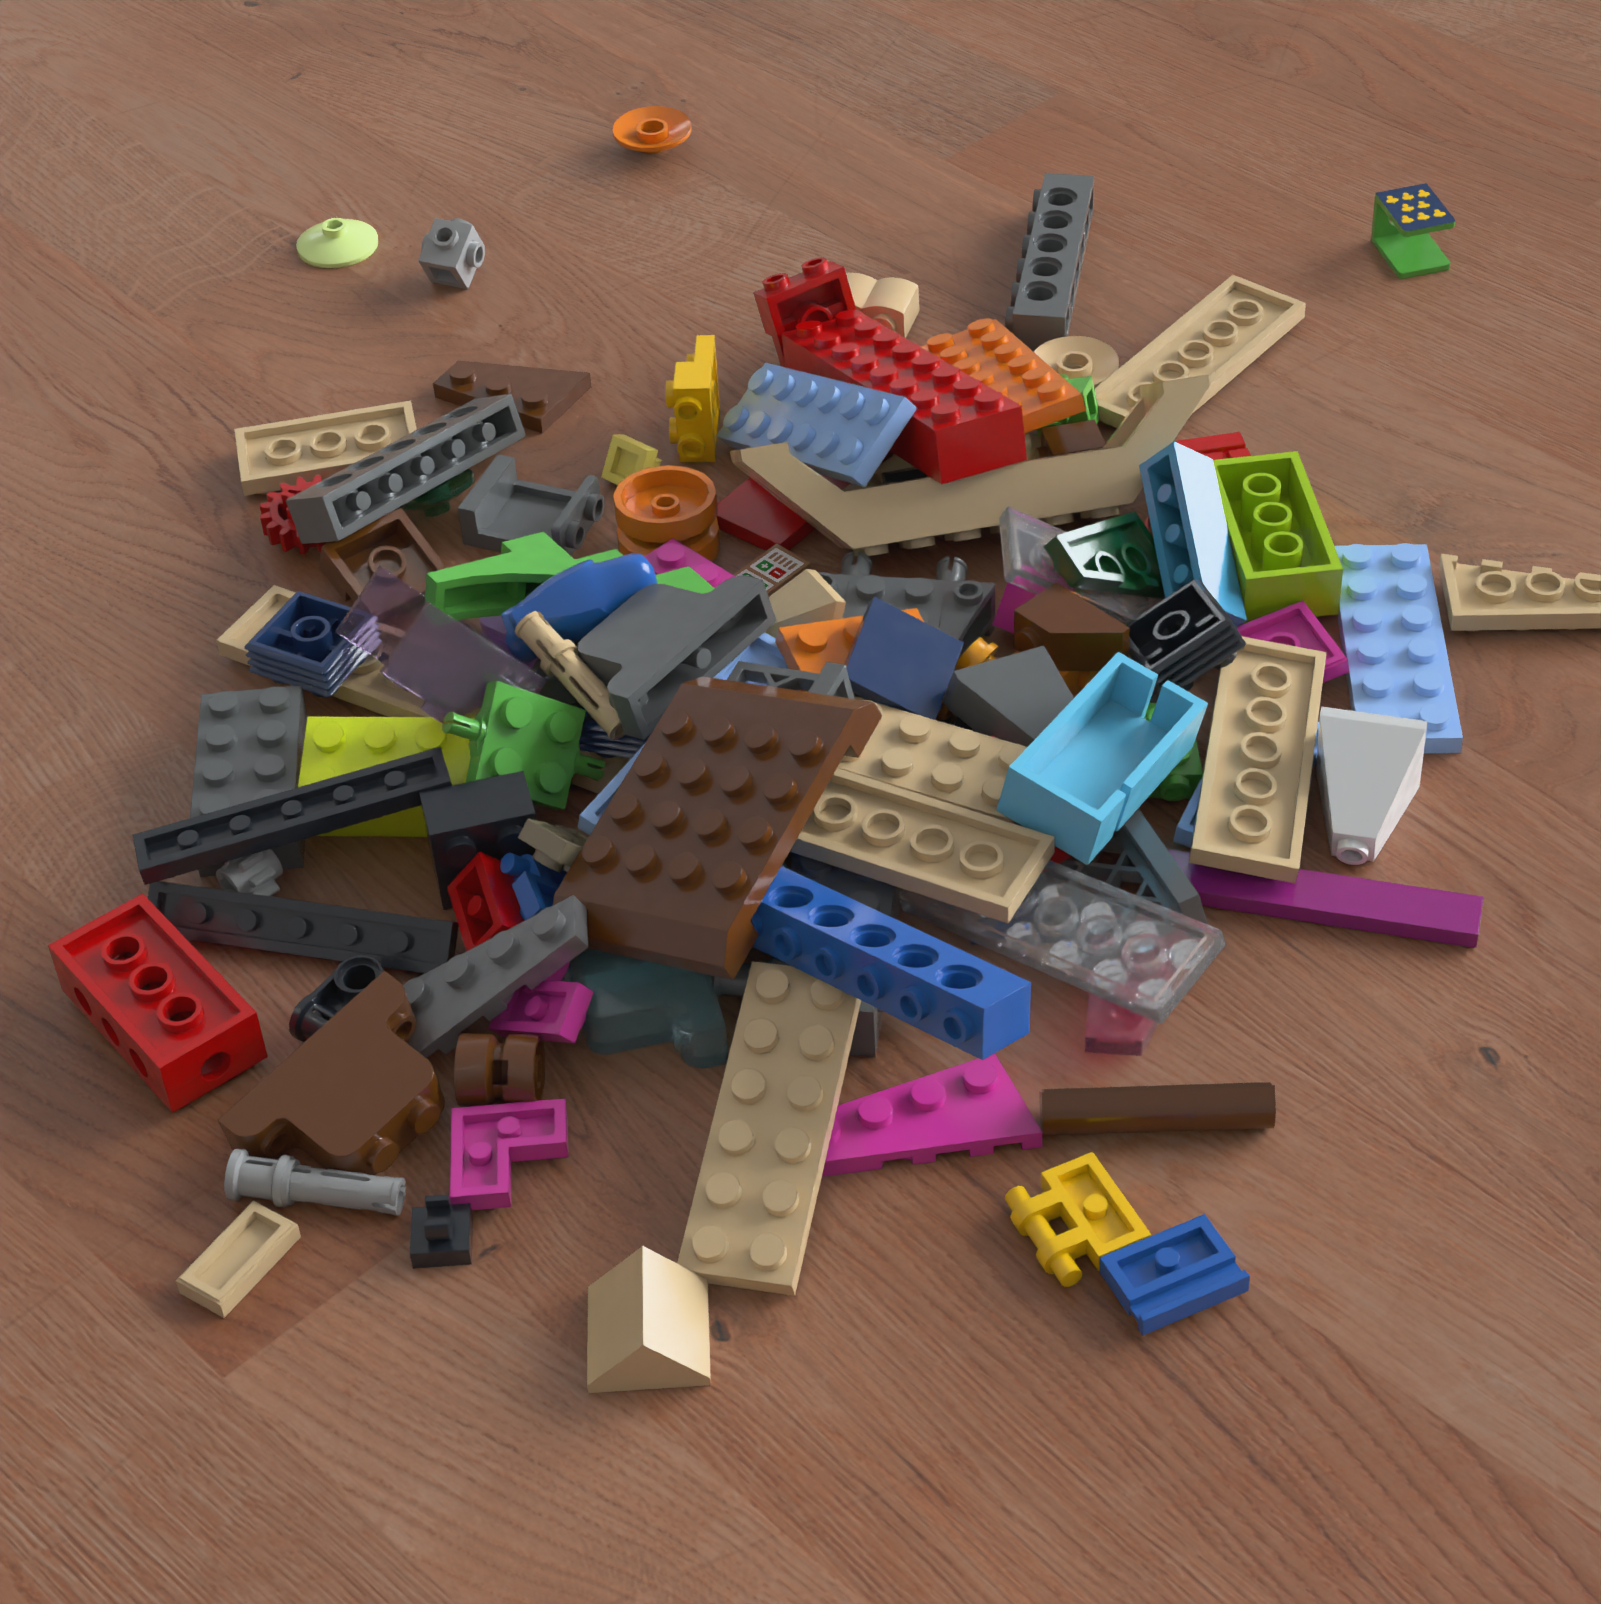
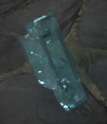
M587 948L570 961L569 968L561 981L579 982L594 991L586 1012L585 1022L581 1028L586 1045L593 1052L608 1055L671 1042L674 1045L675 1051H680L682 1059L692 1067L709 1068L727 1064L726 1026L710 975Z

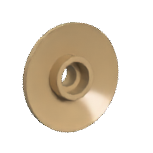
M1060 337L1045 342L1034 351L1058 374L1068 375L1069 379L1092 376L1094 389L1119 369V357L1116 351L1107 343L1091 337Z

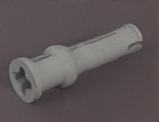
M237 1148L234 1149L228 1160L224 1191L226 1198L231 1201H239L242 1196L273 1200V1204L276 1207L283 1208L293 1205L295 1201L400 1215L405 1201L406 1187L404 1185L406 1181L402 1177H383L366 1173L301 1165L300 1161L291 1155H282L279 1160L249 1156L247 1150Z

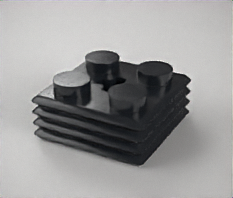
M1199 579L1192 580L1126 624L1130 628L1129 656L1135 662L1158 674L1154 687V692L1158 697L1162 685L1167 680L1189 691L1193 687L1195 680L1213 668L1219 669L1231 664L1235 660L1237 652L1244 649L1246 645L1232 619Z

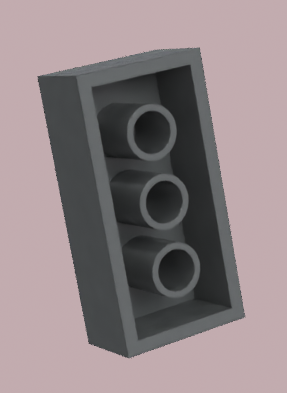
M301 685L201 694L190 818L298 787L308 717ZM305 839L272 849L279 859L283 870L304 868ZM220 863L199 869L200 877L216 876V871L225 864Z

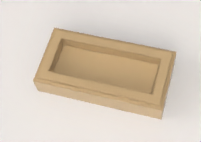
M253 1200L178 1277L176 1284L179 1293L225 1318L301 1238L298 1224Z

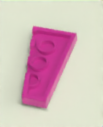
M994 1053L984 1060L978 1058L838 1105L822 1177L881 1169L883 1162L888 1160L907 1159L912 1160L913 1165L936 1162V1154L968 1150L970 1157L994 1154V1146L1020 1143L1022 1150L1042 1147L1043 1132Z

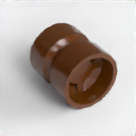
M462 1033L459 1036L454 1063V1088L456 1101L460 1107L493 1105L497 1099H502L504 1104L542 1100L545 1085V1049L541 1035L509 1034L503 1043L498 1042L493 1034ZM502 1060H508V1082H502Z

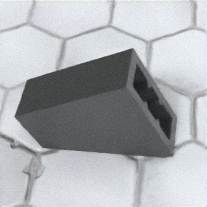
M1040 646L954 671L943 702L948 710L976 732L988 736L994 735L998 739L1028 747L1074 697L1044 646Z

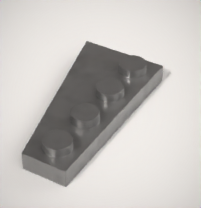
M572 895L552 907L543 909L537 915L496 934L493 938L469 951L454 956L448 962L418 978H413L406 982L403 987L417 1021L414 1033L406 1043L425 1058L438 1049L446 1055L457 1046L459 1036L461 1035L460 1032L481 1016H485L491 1021L507 1009V1003L511 1000L514 992L521 986L525 985L531 990L586 950L588 948L586 907Z

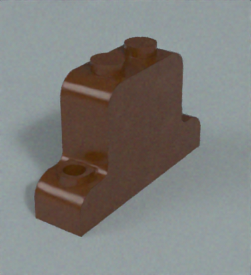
M386 971L382 972L222 1115L218 1122L233 1151L237 1148L245 1149L249 1156L278 1160L289 1149L300 1148L325 1169L376 1175L387 1170L394 1163L398 1154L419 1134L429 1131L436 1124L444 1109L445 1097L431 1062L406 1043L413 1035L417 1021L403 985Z

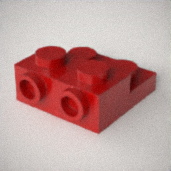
M824 257L811 259L801 265L802 273L789 278L786 273L772 275L762 281L763 289L753 292L765 333L773 338L781 367H785L781 333L795 330V326L801 322L814 320L822 323L836 319V314L839 312L856 310L844 266L832 261L827 262V259Z

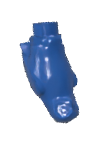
M631 553L594 563L593 560H586L557 573L543 582L517 605L502 613V620L507 630L505 635L506 643L510 651L519 660L530 663L537 658L536 654L526 643L515 634L517 624L523 617L533 611L541 612L544 619L563 640L569 639L574 644L580 642L583 637L637 591L648 585L657 584L655 569L642 554Z

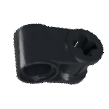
M357 955L347 958L340 963L336 970L311 994L304 997L295 1007L289 1022V1032L292 1037L303 1042L309 1039L383 972L380 962L367 955Z

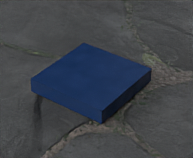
M874 596L866 608L844 663L852 691L875 703L935 720L964 642Z

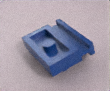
M1205 1214L1100 1257L1099 1273L1129 1316L1133 1315L1142 1336L1249 1291L1250 1275L1246 1270L1241 1271L1235 1262L1236 1256Z

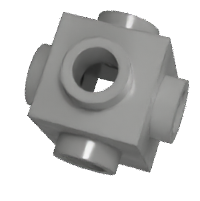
M435 218L430 232L423 238L422 252L418 262L431 282L469 289L476 269L484 261L485 245L471 223L459 218H454L451 221Z

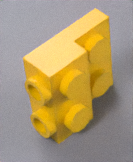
M697 335L695 353L687 354V362H676L674 380H666L667 408H674L675 417H670L669 419L670 444H678L677 450L680 462L716 461L718 439L716 436L719 428L720 398L715 335Z

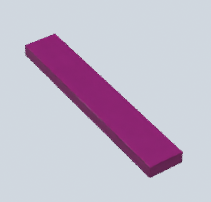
M1167 849L1198 892L1202 906L1466 947H1477L1483 896L1299 869L1296 883H1289L1189 863L1190 852Z

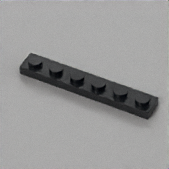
M441 747L133 834L138 868L144 885L421 806L419 792L452 786Z
M157 881L149 884L148 899L186 939L337 961H345L347 958L357 955H367L378 960L382 967L427 973L455 956L459 925L458 922L166 881Z

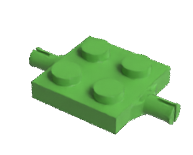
M499 681L487 683L482 708L475 719L449 711L443 720L449 723L442 725L444 733L469 739L471 759L465 783L524 771L532 803L558 811L565 810L571 779L575 773L592 778L595 781L600 780L604 774V771L598 770L605 768L604 760L592 758L579 752V740L586 712L584 709Z

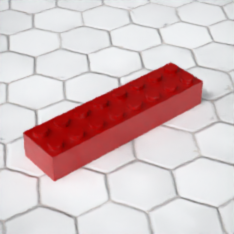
M842 311L836 314V319L822 323L814 320L801 322L795 326V330L781 333L786 368L903 396L917 407L916 411L890 448V451L941 485L1027 460L1021 405L1007 398L1001 392H997L983 384L980 380L964 373L958 367L945 362L939 356L926 351L918 344L907 340L899 333L883 326L880 322L864 315L861 311Z

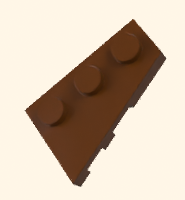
M457 361L433 383L435 398L459 406L476 398L512 394L522 426L542 434L592 387L590 373L469 361Z

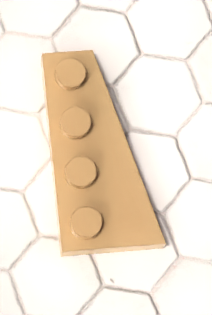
M1440 555L1439 572L1451 631L1601 628V575L1580 572L1575 579L1562 578L1559 574L1552 572V568L1532 566V572L1525 573L1503 570V562L1482 559L1481 566L1457 563L1458 556Z

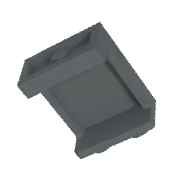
M498 454L458 507L463 544L501 552L502 542L544 532L571 556L575 549L581 548L585 535L593 523L601 519L605 500L604 496L600 494L597 476L588 475L577 491L517 479L515 457Z

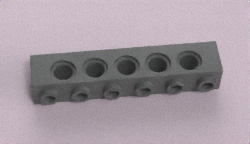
M1045 173L1042 188L1034 189L1032 212L1030 211L1028 215L1027 235L1024 234L1022 258H1018L1016 282H1013L1011 290V306H1007L1005 327L1033 352L1047 341L1068 336L1093 216L1094 176Z
M512 394L473 399L287 499L286 503L301 543L339 541L526 437Z

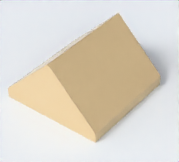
M642 1246L588 1286V1393L711 1385L708 1280Z

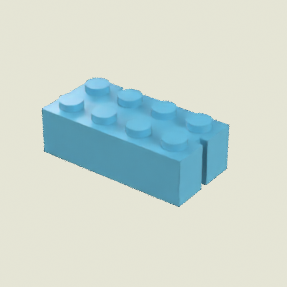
M1117 652L1009 766L996 811L1023 827L1054 836L1056 847L1088 865L1112 838L1114 830L1118 831L1193 747L1208 703L1167 680L1162 685L1151 721L1144 719L1158 674Z

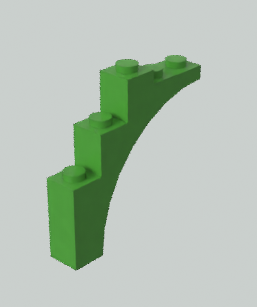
M544 532L502 542L500 555L426 573L424 616L433 625L469 618L502 616L504 611L517 605L533 590L557 573L586 560H593L594 563L623 555L617 549L574 559ZM689 566L656 575L657 584H666L701 594L715 589Z

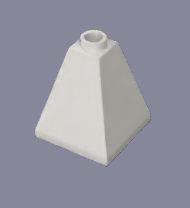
M1321 707L1316 776L1331 856H1336L1340 861L1351 865H1360L1366 861L1374 862L1420 786L1427 721Z

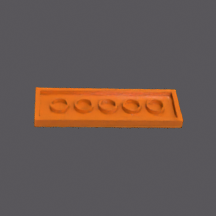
M985 318L976 320L967 326V330L953 335L944 333L928 339L926 345L921 346L926 351L939 356L945 362L958 367L964 373L980 380L983 384L997 392H1001L1007 398L1021 405L1024 433L1086 411L1082 394L997 319Z

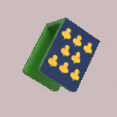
M1419 184L1375 193L1370 241L1399 279H1406L1449 270L1450 261L1428 233L1454 228L1455 219L1428 184Z

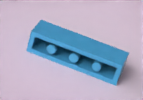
M1172 442L1139 465L1165 598L1192 580L1199 579L1237 627L1247 621L1213 459L1181 444Z

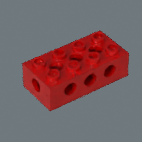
M143 893L48 945L62 991L172 1113L268 1057L257 1012ZM146 984L150 985L147 991L141 990ZM175 1014L178 1015L175 1021L169 1020Z

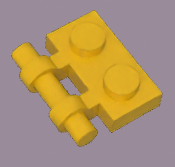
M1093 1152L1041 1172V1189L1044 1191L1043 1193L1031 1197L1023 1186H1016L1010 1189L1004 1198L1012 1210L1011 1221L1021 1235L1030 1237L1038 1249L1036 1258L1045 1272L1055 1274L1064 1287L1076 1284L1082 1277V1271L1074 1261L1076 1258L1087 1254L1099 1271L1100 1257L1151 1236L1147 1227ZM1061 1216L1070 1230L1056 1235L1048 1222Z

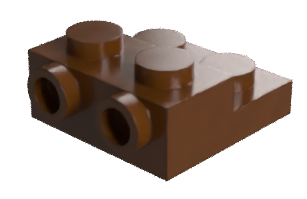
M402 508L382 516L339 541L326 542L321 547L320 569L343 600L346 602L352 599L359 610L376 615L377 619L375 621L382 622L424 601L426 573L447 568Z

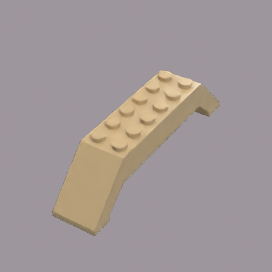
M1207 374L1139 385L1140 399L1103 448L1026 460L942 485L927 476L841 490L792 456L789 451L788 442L730 451L731 461L736 467L839 548L852 549L854 556H858L859 552H863L867 556L888 553V543L894 542L899 543V548L907 549L935 545L934 536L944 534L945 541L982 537L980 528L990 527V533L999 532L1003 534L1028 529L1027 520L1035 519L1036 526L1074 522L1073 513L1080 512L1081 518L1108 517L1120 514L1118 505L1134 502L1143 488L1139 465L1175 440L1210 387L1209 376Z

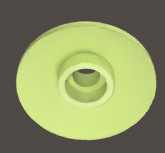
M331 218L304 231L297 240L296 248L299 257L309 265L320 268H341L357 264L371 256L378 246V235L376 230L365 222L354 219Z

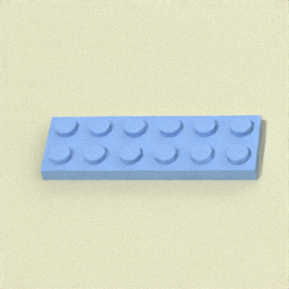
M765 363L762 368L758 369L751 376L748 382V389L739 403L732 407L725 415L723 427L716 437L729 447L739 450L788 442L790 454L815 472L865 487L917 407L903 396Z
M1352 544L1349 546H1335L1343 567L1340 606L1337 617L1342 651L1349 664V673H1346L1351 711L1427 721L1424 753H1461L1463 735L1427 544Z

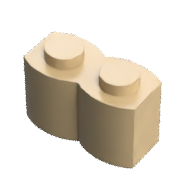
M846 273L856 310L861 311L864 315L880 322L883 326L906 338L920 311L918 285L902 278L889 277L876 280L860 273Z

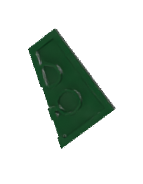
M1136 511L1056 535L1043 546L1052 559L1056 572L1066 580L1070 588L1165 599L1154 538Z

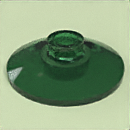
M467 469L397 509L402 508L403 511L423 510L426 517L444 514L451 509L450 501L464 493L474 483V472L471 469Z

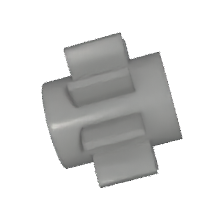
M272 849L225 862V865L216 871L218 882L224 890L272 896L280 890L274 880L283 874L281 863Z

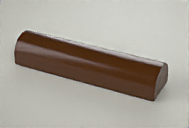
M1271 1082L1042 1089V1092H1039L1042 1136L1272 1129L1275 1126V1085H1272Z

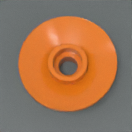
M648 106L631 110L620 116L613 125V137L618 144L630 150L650 154L660 153L663 150L678 146L690 136L692 131L691 120L685 113L665 106Z

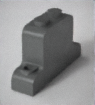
M744 575L732 577L719 584L711 592L704 594L666 584H652L637 591L583 637L578 643V651L583 662L607 687L610 705L616 710L625 734L644 740L653 732L682 683L700 677L714 678L777 620L762 579Z

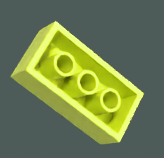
M307 717L298 787L437 747H441L452 785L462 784L466 782L471 759L469 739L444 733L442 725L449 724L443 721L445 717ZM421 805L317 836L427 837Z

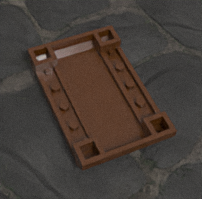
M700 677L682 683L555 892L553 906L574 895L586 907L588 948L734 980L759 936V933L750 922L843 756L860 757L883 715L875 702L709 677Z

